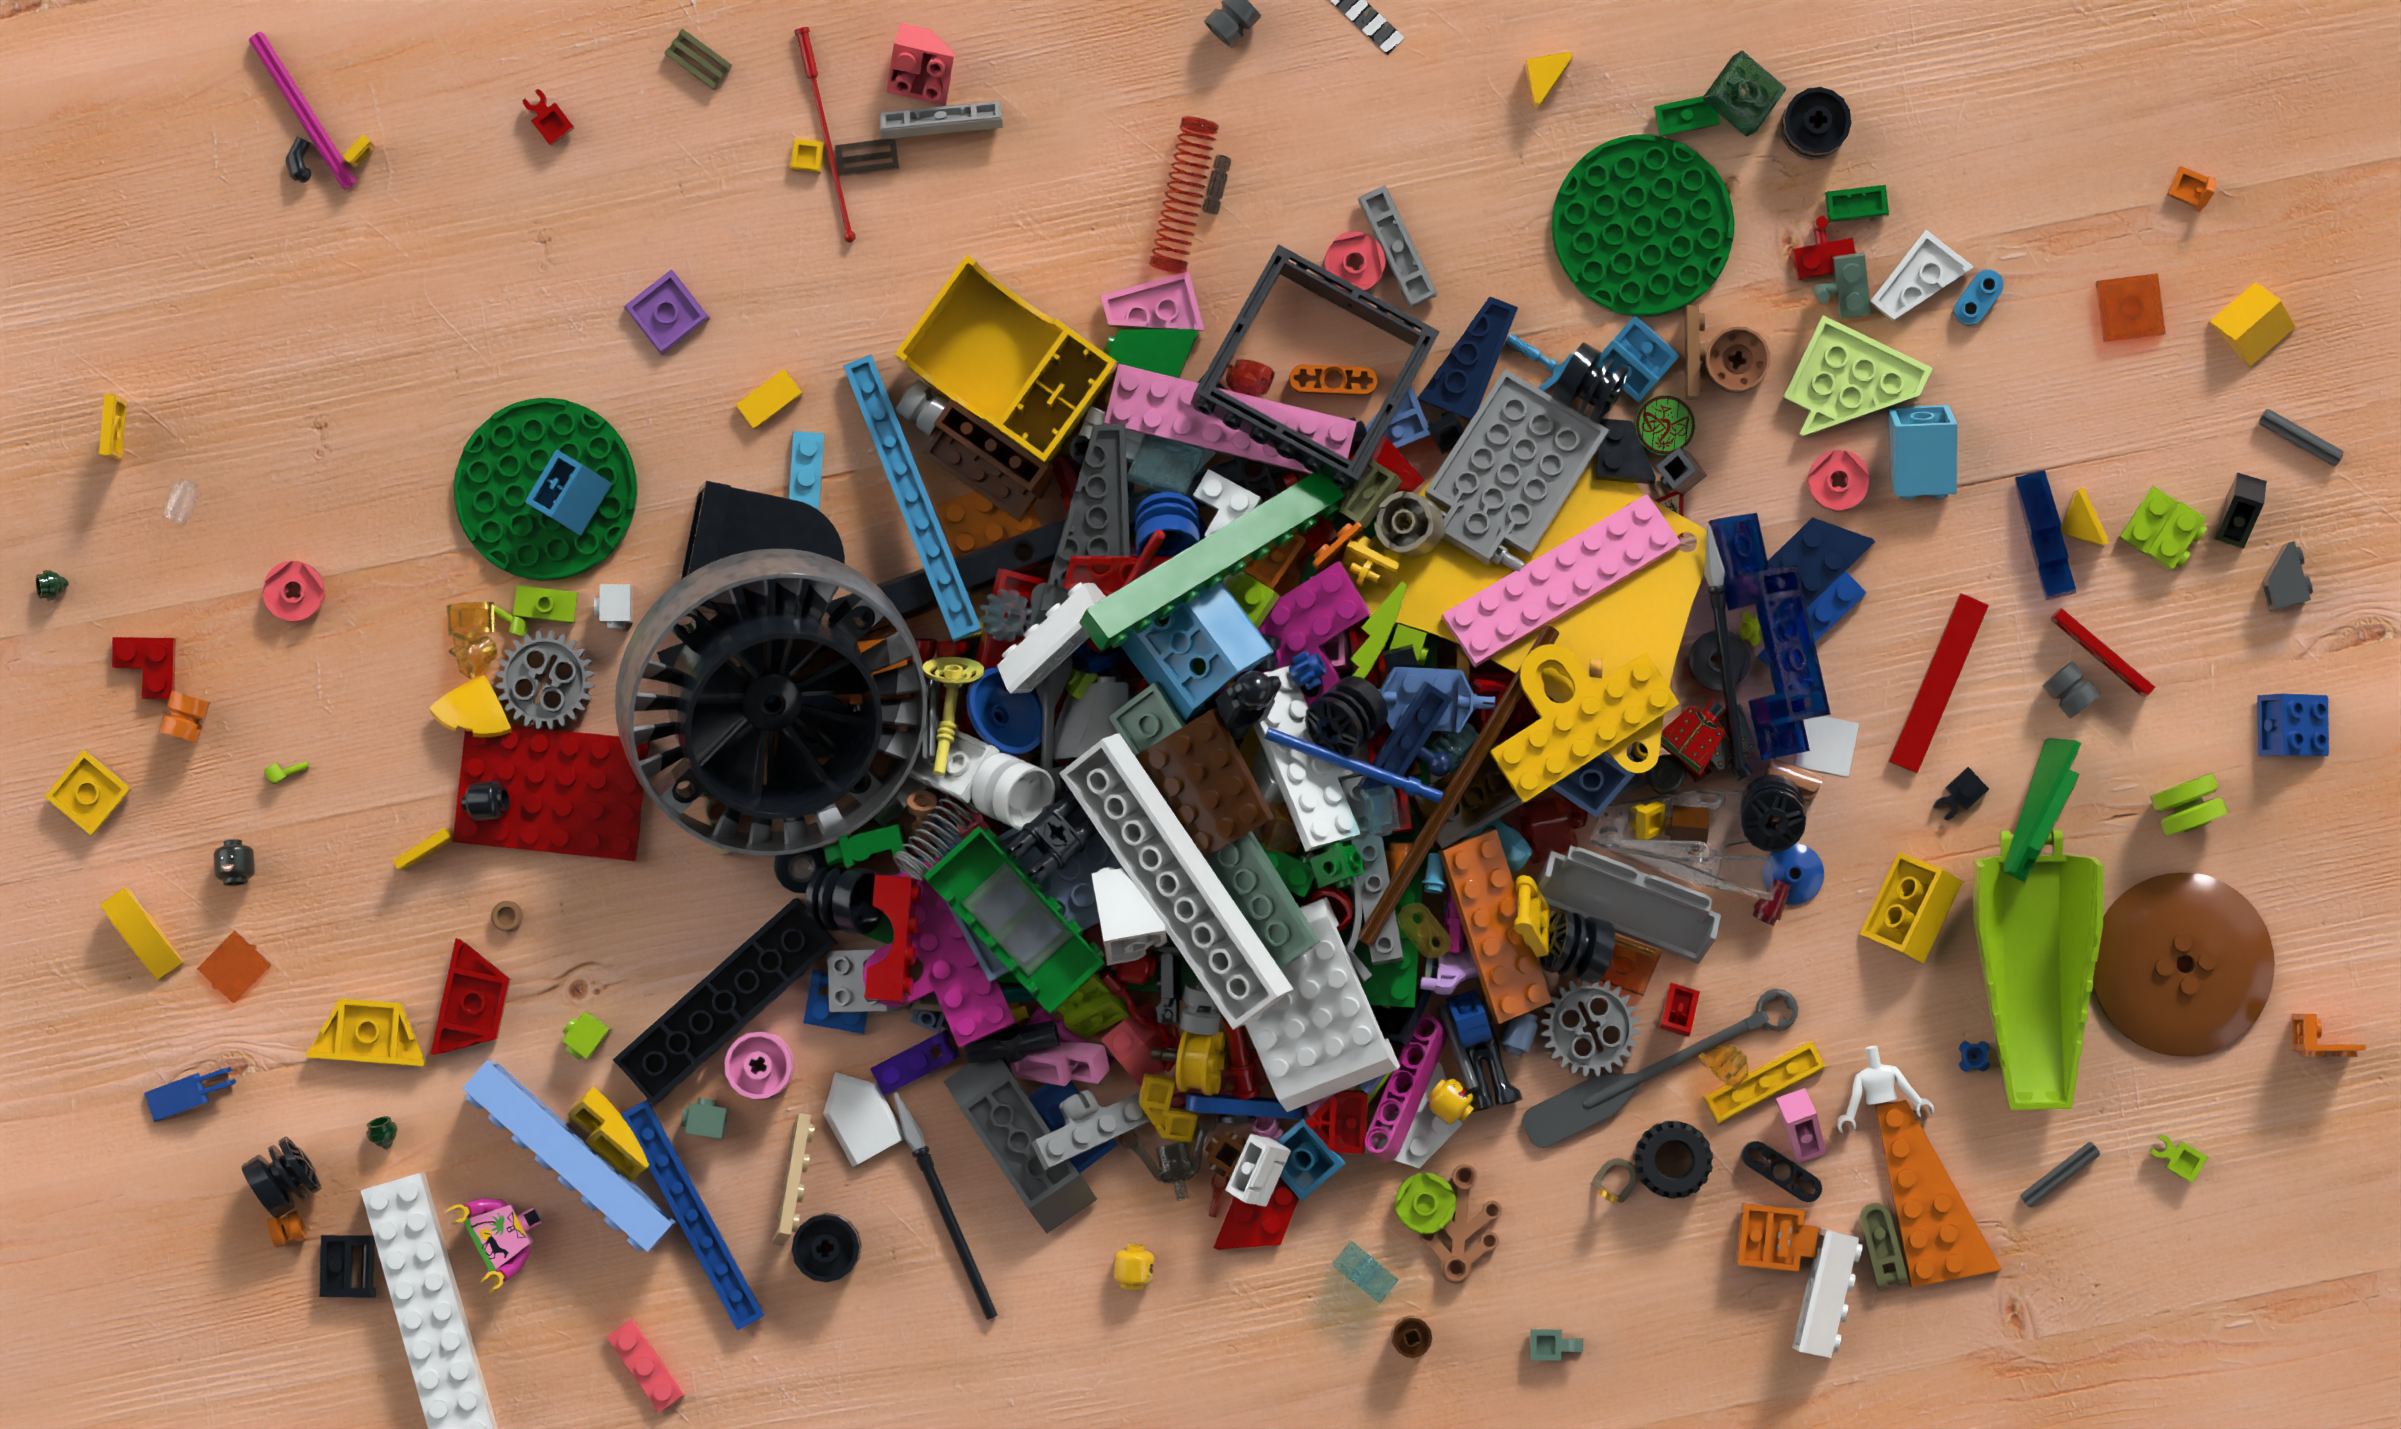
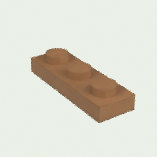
M1687 305L1684 309L1686 400H1698L1700 392H1705L1706 389L1705 374H1700V362H1705V343H1700V331L1705 330V314L1699 313V305Z

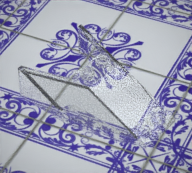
M1694 790L1609 804L1596 819L1590 839L1591 845L1685 882L1774 900L1770 856L1724 855L1726 848L1731 845L1749 843L1741 826L1740 805L1744 791ZM1654 801H1659L1665 804V820L1666 817L1672 818L1673 805L1709 808L1710 818L1707 843L1702 841H1670V836L1664 835V832L1649 840L1635 838L1636 829L1629 825L1631 821L1636 819V813L1631 812L1630 808L1639 803L1646 806ZM1773 815L1768 816V819L1772 818L1774 822L1779 820V818H1774Z

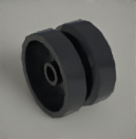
M1823 87L1807 88L1798 93L1784 110L1780 123L1782 138L1788 149L1799 157L1810 160L1825 158L1836 152L1847 138L1852 123L1850 109L1844 98L1833 90ZM1817 120L1820 123L1819 129L1814 128V123H1810V121Z
M824 1213L813 1216L800 1225L793 1237L792 1254L794 1262L802 1274L814 1281L831 1282L841 1279L854 1269L860 1259L862 1243L859 1232L851 1221L838 1214ZM825 1241L833 1244V1250L829 1253H825L822 1250V1244Z

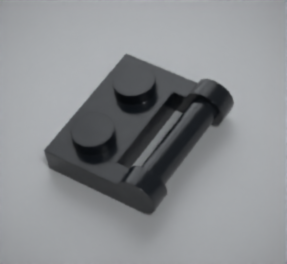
M321 1235L319 1297H376V1288H373L374 1245L376 1243L373 1235ZM353 1245H362L361 1288H352Z

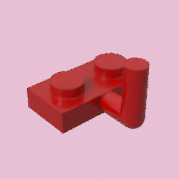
M1824 216L1818 217L1813 223L1816 245L1792 250L1797 279L1802 280L1835 273L1833 257L1856 254L1853 238L1828 242L1825 229L1828 225V219Z

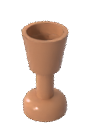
M918 790L908 796L907 808L911 814L916 816V820L912 823L909 837L916 836L915 829H922L921 822L928 821L927 815L933 814L934 806H938V800L934 793ZM923 824L928 832L935 835L931 825ZM917 832L922 840L937 848V845L925 833ZM911 839L915 847L928 855L932 854L920 841ZM907 846L911 853L918 855L913 848Z

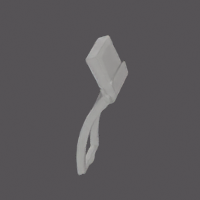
M1355 877V883L1349 885L1353 918L1349 940L1345 949L1359 981L1363 983L1372 974L1353 952L1360 933L1362 920V899L1357 877Z

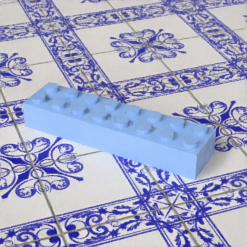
M487 1060L462 1088L468 1093L465 1096L466 1100L477 1109L484 1107L491 1113L488 1119L501 1130L502 1128H508L514 1134L511 1139L524 1150L530 1148L537 1154L534 1159L546 1170L553 1168L560 1174L557 1180L570 1191L577 1189L583 1195L580 1200L592 1211L599 1209L606 1215L603 1220L615 1231L622 1229L628 1234L627 1242L637 1251L646 1250L649 1252L653 1250L677 1223L671 1215L585 1143L586 1140L495 1060Z

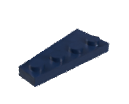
M1489 297L1420 393L1417 400L1444 411L1453 412L1455 415L1471 421L1479 409L1518 307Z

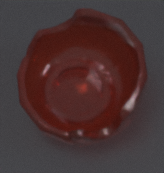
M1239 359L1236 360L1234 366L1229 365L1226 383L1233 392L1259 398L1270 390L1275 372L1271 367L1263 363Z

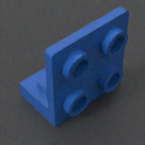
M2257 695L2258 756L2329 755L2327 695Z

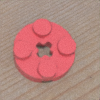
M1358 231L1347 232L1338 236L1329 246L1324 260L1325 270L1364 291L1370 290L1381 280L1386 263L1381 245L1372 237ZM1356 254L1358 259H1363L1364 264L1359 265V270L1357 271L1346 265V262L1350 261V255ZM1334 284L1336 287L1340 288L1341 290L1350 293V292L1347 291L1346 289H1344V288H1342V287H1340V286Z
M1842 450L1828 451L1818 457L1810 468L1807 478L1810 494L1825 509L1835 512L1851 509L1859 504L1867 494L1869 487L1868 468L1864 461L1853 452ZM1833 473L1836 475L1843 473L1846 476L1844 479L1846 486L1844 488L1840 486L1834 488L1832 486L1833 479L1831 475Z
M285 561L279 563L268 572L264 581L263 600L266 607L276 617L289 622L304 621L311 618L319 611L326 597L321 575L315 568L303 562ZM289 584L301 586L302 589L299 591L301 596L298 599L286 596L289 592L287 587Z

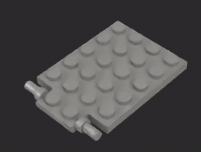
M1504 369L1425 491V496L1449 509L1448 513L1441 510L1445 527L1443 539L1486 565L1493 561L1498 565L1502 563L1512 570L1520 572L1525 562L1509 554L1508 549L1501 544L1504 541L1524 554L1531 556L1604 442L1609 429L1599 423L1596 424L1587 416H1582L1580 412L1563 405L1549 394Z

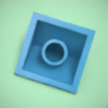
M1306 1117L1293 1125L1277 1140V1142L1291 1151L1280 1177L1301 1201L1346 1163L1338 1153L1333 1150L1330 1151L1318 1135L1306 1125Z

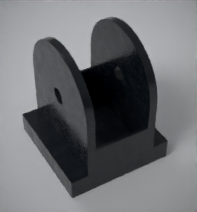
M707 480L699 487L681 580L711 562L730 555L762 549L808 551L830 557L845 564L844 548L836 528L823 513L811 505L788 498L733 488L731 485ZM776 578L767 579L768 599H775ZM803 579L799 602L804 603L810 583L809 579ZM742 586L732 588L737 604L745 603ZM709 599L696 607L699 612L718 615Z

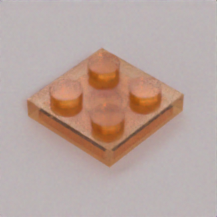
M2158 273L2096 281L2103 342L2166 334Z

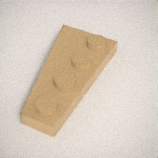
M799 1113L795 1118L788 1153L790 1166L786 1167L782 1184L785 1196L781 1197L776 1215L777 1220H780V1225L776 1233L773 1232L771 1241L773 1244L784 1245L791 1236V1232H797L800 1215L795 1214L796 1202H802L805 1187L804 1184H800L801 1173L807 1172L810 1158L809 1154H805L806 1143L812 1142L815 1125L810 1124L811 1115Z

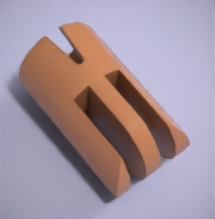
M1775 758L1770 760L1771 763H1769L1765 775H1782L1794 781L1802 791L1804 801L1808 803L1814 801L1823 783V777L1820 774Z

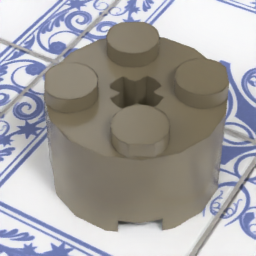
M1399 491L1389 495L1378 507L1380 510L1377 515V523L1374 522V527L1378 539L1387 548L1405 556L1419 557L1429 553L1444 537L1445 527L1441 510L1433 501L1413 492Z

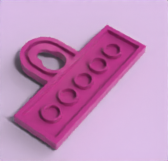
M1338 561L1280 597L1259 626L1258 631L1262 634L1282 638L1281 648L1276 653L1278 658L1277 669L1291 666L1294 663L1292 658L1304 651H1308L1310 656L1317 653L1321 657L1327 674L1321 676L1324 683L1319 685V692L1316 696L1308 697L1303 693L1309 707L1340 680L1321 645L1372 613L1343 565ZM1255 667L1252 671H1259L1263 673L1275 669ZM1243 671L1231 682L1236 683L1242 675L1248 673L1249 671ZM1228 684L1210 699L1215 708H1218L1215 699L1228 689Z
M937 857L932 858L936 863L942 860ZM926 861L922 862L929 868V870H931L934 867ZM904 871L893 875L900 877H910ZM926 880L924 882L918 881L917 885H921V900L919 904H916L915 916L919 918V927L917 934H913L912 947L916 948V957L922 962V975L918 981L913 983L912 996H908L907 1003L877 1002L887 1007H902L935 993L959 1048L1016 1024L998 980L989 982L945 900ZM893 942L879 948L868 958L863 970L865 986L867 967L881 962L889 954Z

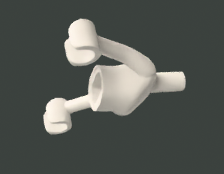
M1869 1046L1865 1048L1869 1067L1855 1075L1847 1113L1837 1118L1836 1127L1843 1133L1842 1123L1844 1121H1851L1852 1130L1855 1131L1856 1122L1854 1117L1862 1096V1087L1865 1092L1867 1105L1897 1099L1894 1085L1895 1080L1900 1089L1914 1104V1111L1919 1117H1921L1920 1107L1922 1105H1929L1931 1115H1933L1935 1108L1928 1099L1920 1098L1896 1066L1881 1064L1878 1046Z

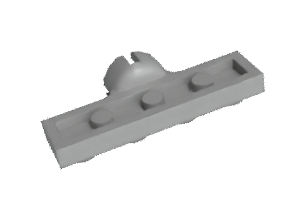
M1083 1090L1078 1095L1074 1094L1061 1102L1059 1108L1065 1119V1126L1031 1142L1044 1170L1150 1122L1151 1120L1138 1103V1093L1108 1107L1100 1106L1090 1090Z

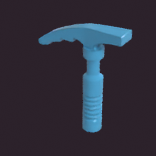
M1510 333L1505 341L1506 345L1513 347L1516 351L1518 350V352L1526 355V357L1534 362L1539 361L1547 366V370L1553 371L1552 378L1549 377L1546 383L1538 388L1542 391L1548 389L1560 378L1573 356L1570 353L1562 364L1557 365L1556 360L1553 358L1550 360L1543 356L1540 350L1528 345L1525 341L1523 342V340H1520V338Z

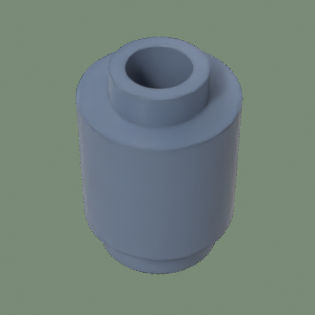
M1526 1012L1507 1021L1500 1042L1506 1045L1505 1052L1520 1057L1523 1051L1530 1052L1538 1028L1536 1024L1537 1016Z

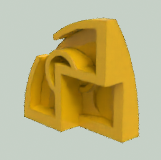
M485 675L462 684L429 707L433 717L444 727L454 732H457L458 727H461L465 731H472L473 737H496L511 733L508 719Z

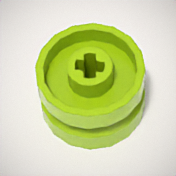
M2214 773L2195 778L2150 796L2155 811L2162 812L2175 807V813L2163 817L2159 822L2164 836L2181 831L2188 832L2211 823L2213 819L2229 813L2224 798L2216 797L2203 801L2202 797L2216 792L2219 788Z

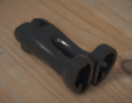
M1489 1021L1493 1039L1484 1042L1485 1045L1474 1047L1473 1045L1465 1048L1479 1085V1089L1472 1092L1473 1100L1470 1105L1474 1110L1471 1113L1494 1106L1483 1072V1059L1486 1060L1490 1071L1496 1106L1523 1100L1520 1090L1512 1086L1507 1079L1498 1040Z

